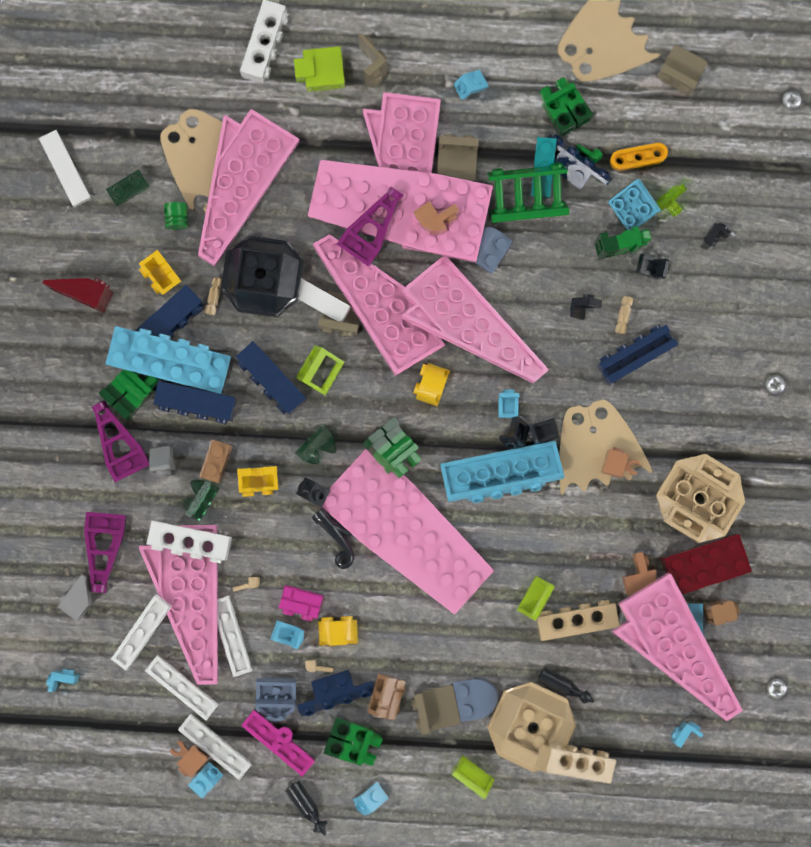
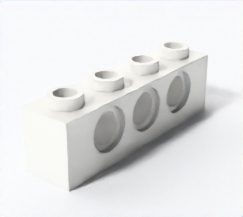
M263 0L240 69L243 78L264 84L265 78H269L271 73V67L269 66L271 60L274 61L276 58L277 49L275 48L277 42L280 43L282 40L283 32L281 30L283 25L287 24L289 17L286 6ZM269 22L276 23L274 27H267ZM265 39L270 40L268 45H262L261 42ZM258 57L264 58L262 63L255 62Z
M151 521L147 545H152L151 549L163 551L164 548L171 549L172 554L183 555V552L191 553V558L202 559V556L210 557L211 562L221 563L222 560L228 559L232 537ZM168 533L174 535V542L172 544H168L165 541V536ZM187 537H191L194 540V545L191 548H187L184 544ZM207 541L213 543L214 547L211 552L204 550V544Z

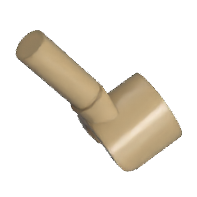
M248 577L249 584L233 587V591L257 588L260 585V578Z
M316 660L305 661L306 670L309 672H333V668L316 666Z

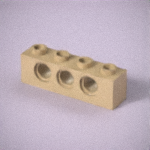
M610 600L598 601L596 606H590V603L578 605L579 609L571 610V607L559 608V612L552 613L551 610L541 611L540 616L536 620L539 639L545 641L617 628L620 625L616 604L610 603ZM594 611L601 613V619L597 622L592 620V613ZM576 614H580L582 617L579 625H574L572 622V618ZM555 618H561L563 622L562 626L558 629L554 628L552 624Z
M549 742V745L540 744L535 768L546 773L611 784L616 760L609 757V753L598 750L597 753H593V750L588 748H582L580 751L575 746L566 745L563 748L561 744Z

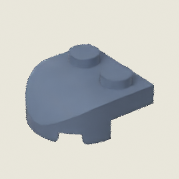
M484 227L476 264L488 273L493 274L513 241L495 228Z
M475 677L473 679L453 682L460 722L482 719L491 714L498 705L499 694L494 684L487 681L486 678Z
M256 679L255 705L257 711H260L265 716V719L282 721L294 712L297 696L296 679Z

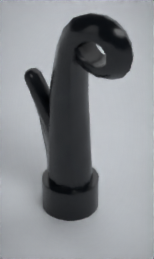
M322 508L311 518L344 550L336 555L335 564L341 569H347L353 564L354 552L344 534L349 536L352 534L337 524L327 511ZM342 556L348 557L346 563L340 562Z

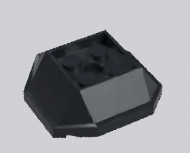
M249 236L226 251L220 289L239 313L278 318L298 301L304 262L286 240ZM260 271H266V276L263 279L257 278V274Z

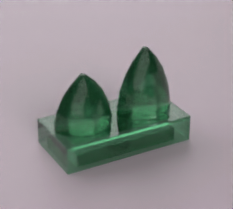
M138 169L107 188L106 191L118 207L150 186Z
M322 425L295 453L303 462L319 464L320 455L317 449L320 448L328 453H336V444L331 436L332 434Z
M192 480L190 484L196 496L195 498L184 499L183 506L186 510V515L201 521L220 487L207 480Z

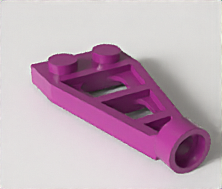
M390 186L386 194L346 229L336 245L370 267L381 250L397 204L403 197V194ZM389 196H392L395 200L391 201ZM380 207L385 208L388 212L382 224L372 219V215ZM367 223H371L377 228L376 237L371 243L359 236V230Z
M106 400L93 405L92 410L96 417L105 464L114 483L148 467L149 460L142 446L112 413ZM113 422L119 430V435L109 439L104 427L106 424ZM121 439L130 447V453L117 459L113 455L112 445L115 441Z
M86 512L84 536L91 580L90 592H107V582L125 535L127 515ZM108 533L112 535L113 540L108 550L100 551L97 549L95 543L96 534ZM96 555L108 556L105 570L100 571L96 569ZM96 581H101L102 584H96Z

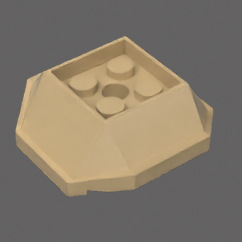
M707 454L675 461L656 493L663 521L698 543L726 536L745 503L740 474ZM698 493L702 494L704 498L701 504L695 501V496Z
M531 681L503 690L498 705L487 725L497 755L532 772L539 771V769L535 768L540 744L549 745V742H555L565 748L576 727L568 699ZM531 722H535L538 724V728L535 732H529L527 730V727Z

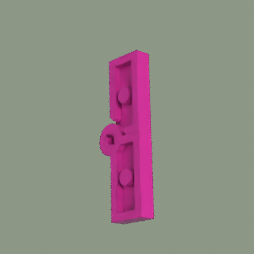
M255 709L241 725L302 777L315 762L314 758L291 740L293 732L289 727L278 729Z

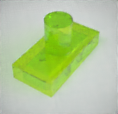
M683 183L675 184L655 202L661 211L667 208L670 214L675 217L682 212L675 199L684 193L687 188Z

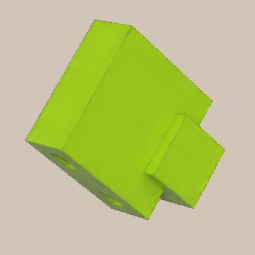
M341 46L303 50V58L294 59L296 83L306 82L307 92L345 88Z

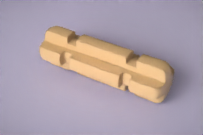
M213 278L211 284L213 287L210 288L207 299L208 305H206L204 311L208 315L214 316L216 313V306H218L221 294V278Z
M624 296L622 298V306L620 307L617 320L618 324L615 332L618 334L626 333V324H628L631 313L630 307L633 304V298Z

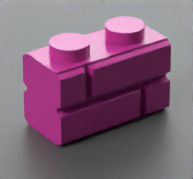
M285 585L279 609L283 610V614L294 616V613L302 615L301 619L313 621V618L317 619L319 616L324 595Z

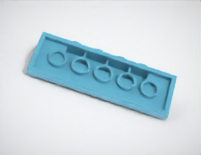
M115 326L105 365L219 394L222 393L231 356L210 351L209 346L198 344L197 347L190 346V341L178 339V342L171 341V336L159 333V337L152 336V331L140 328L139 332Z
M555 441L440 464L448 502L467 498L468 501L473 503H480L487 497L500 499L503 497V494L507 493L519 495L523 492L522 490L539 491L542 489V486H545L546 482L564 479V472Z

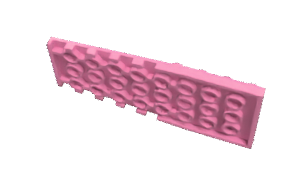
M326 160L320 161L308 212L309 218L318 219L347 229L386 194L391 186L403 194V197L397 204L384 239L385 241L395 242L398 245L418 251L477 262L493 190L492 185L433 173ZM389 196V199H390L391 201H394V200H395V198H393L392 196ZM430 201L438 214L454 204L458 207L460 214L453 223H445L447 232L431 234L420 226L413 211ZM383 207L378 208L372 215V219L382 224L387 216V210ZM367 223L359 232L376 237L377 228L375 225Z
M365 449L329 489L330 493L322 507L362 544L453 614H456L494 570L408 478L403 475L399 479L392 471L388 474L384 470L385 468Z

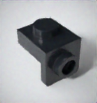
M640 254L636 273L651 279H665L669 270V260Z
M583 294V297L572 298L570 317L585 320L586 309L602 308V300L596 299L595 295Z
M555 418L537 424H529V437L536 444L561 437Z
M305 477L299 484L296 494L322 507L330 490Z

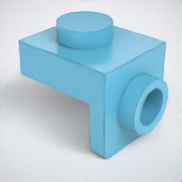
M481 70L463 74L454 83L462 100L466 99L470 94L483 91L489 87Z
M507 389L503 390V393H499L498 418L518 416L519 393H515V390Z
M277 620L270 639L298 649L304 640V630Z
M63 668L62 671H53L48 675L46 686H49L48 692L57 690L58 681L70 684L77 683L80 674H75L74 670Z
M683 721L680 727L677 726L673 730L670 741L681 748L691 732H694L701 738L704 734L699 732L700 727L692 721L689 724Z
M208 762L188 786L203 799L223 777V774Z
M376 782L361 795L355 797L353 801L355 802L356 809L365 816L373 813L389 798L378 782Z

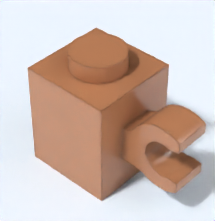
M613 447V450H607L601 473L617 478H622L624 471L631 475H637V472L631 469V465H640V462L638 460H631L627 463L629 455L624 453L625 450Z
M179 740L177 744L181 747V750L175 751L172 748L170 753L173 756H182L177 763L179 766L178 770L184 776L189 775L192 777L210 756L195 744L189 750L185 743Z

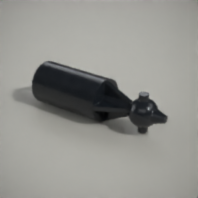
M545 666L540 672L537 679L538 684L564 697H579L583 704L588 702L594 703L595 700L591 697V694L588 691L581 692L572 680Z
M297 780L284 791L301 816L315 824L313 832L326 836L327 821L319 820L317 805L301 781Z

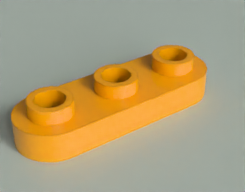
M653 143L617 150L610 158V165L617 171L659 164L666 159L668 149L662 143ZM654 152H659L660 156L656 157ZM636 155L641 156L640 161L635 159ZM621 159L623 163L618 164L616 160Z

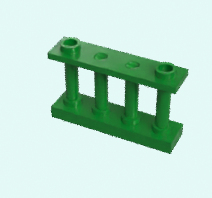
M551 163L550 166L505 171L502 168L493 169L492 172H487L489 181L495 182L496 207L494 210H490L492 223L569 215V206L566 202L562 201L560 174L568 173L566 166L562 165V163ZM553 175L554 201L552 204L544 205L542 203L541 176ZM533 177L535 201L533 206L523 205L522 178ZM514 179V208L504 207L502 180Z

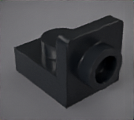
M714 223L707 232L700 247L708 250L711 246L715 247L720 238L719 236L727 239L732 232L728 230L726 225Z
M519 416L512 417L508 434L501 435L499 440L509 449L523 447L526 444L530 427Z

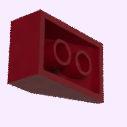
M96 277L94 280L74 278L43 280L42 282L50 290L102 313H105L114 293L109 289L110 286L105 281Z

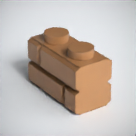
M211 440L199 477L221 484L232 446Z
M720 599L703 604L706 622L716 626L736 621L738 614H740L737 603H734L732 600Z
M378 673L368 713L376 717L395 720L396 715L400 712L401 697L406 691V681Z

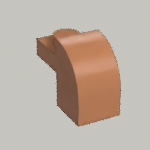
M430 201L413 211L420 226L431 234L447 232L445 223H453L460 214L456 204L438 214Z
M643 552L632 554L637 573L622 577L627 596L633 595L656 580V570H647L649 561L647 555H643Z

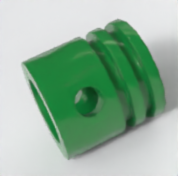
M169 202L164 204L165 229L184 230L188 228V208L186 203Z

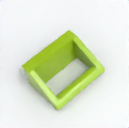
M314 345L295 379L326 396L345 362L324 348ZM326 356L336 363L320 388L310 381Z
M535 576L516 610L536 621L555 586Z
M463 754L451 769V774L481 798L485 799L488 796L495 779Z

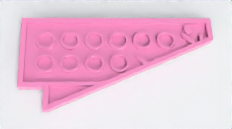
M383 92L381 111L363 109L364 119L378 167L432 173L441 99ZM402 246V249L418 251L412 248Z
M250 109L241 124L226 115L223 117L198 256L214 267H216L300 142L299 138Z
M330 234L313 243L317 254L395 376L445 346L440 337L401 318L407 310L414 306L401 292L405 288L402 284L373 264L368 267L336 245L339 240Z
M442 256L401 291L414 305L401 316L402 319L531 383H535L549 370L447 256Z
M177 525L218 534V525ZM168 533L165 536V541L168 544H172L174 542V535ZM187 537L184 542L187 548L193 547L194 540L191 537ZM211 541L205 542L204 550L206 552L213 550V543ZM139 546L159 596L172 605L167 615L197 685L218 684V563L211 562L210 557L202 556V559L190 557L191 553L183 552V555L172 554L171 549L164 548L163 551L151 549L152 546Z
M666 573L618 603L627 621L612 630L616 636L723 720L728 721L743 711L670 573Z

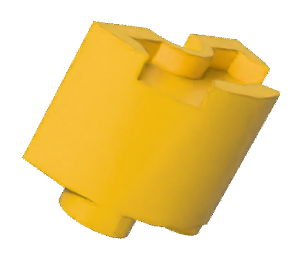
M158 250L139 263L141 268L138 270L145 279L149 277L152 280L151 287L157 294L161 293L163 295L181 282Z
M431 363L423 364L420 372L423 378L421 383H416L413 392L417 394L416 399L438 407L450 370Z
M277 466L237 469L239 493H242V497L254 496V492H262V495H273L274 490H278Z
M341 616V620L333 621V617H322L321 621H318L319 645L357 644V619H353V616Z

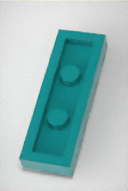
M537 137L533 168L550 166L551 163H554L556 138ZM553 175L541 176L542 197H550ZM533 177L531 185V196H534Z

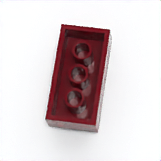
M732 534L660 558L665 574L670 573L682 595L752 572L740 534Z

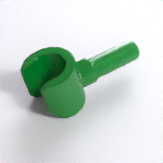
M579 143L576 145V148L588 155L594 163L602 158V153L599 149L596 148L591 152Z

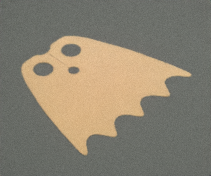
M588 0L563 35L558 46V54L563 61L571 64L572 72L578 80L586 82L613 76L638 67L660 56L658 53H648L644 47L648 39L647 35H635L632 32L633 17L622 18L619 16L620 0ZM569 44H573L577 48V52L573 56H569L565 52V47ZM591 48L593 50L592 54H587L586 49ZM582 63H589L592 70L589 74H582L579 67Z
M196 109L185 111L180 116L179 122L167 126L161 133V143L168 165L191 210L194 209V198L196 195L200 194L209 197L223 123ZM195 116L198 119V125L195 128L187 126L186 120L188 117ZM171 132L179 133L180 140L177 143L169 142L168 135ZM194 137L196 139L195 143H190L189 138Z
M606 400L595 401L588 408L580 405L571 407L564 416L560 442V461L564 472V479L560 480L561 495L564 494L567 486L571 483L577 484L585 492L589 482L594 478L601 480L608 486L612 476L601 473L607 450H613V447L625 450L624 453L629 455L627 463L631 460H638L640 462V465H631L633 471L637 467H642L652 473V468L634 434L619 412ZM603 407L607 410L608 415L605 419H598L596 417L595 411L597 408ZM575 413L583 415L584 422L581 425H575L572 422V416ZM596 427V433H591L590 428ZM624 471L623 474L628 480L632 479L633 475Z

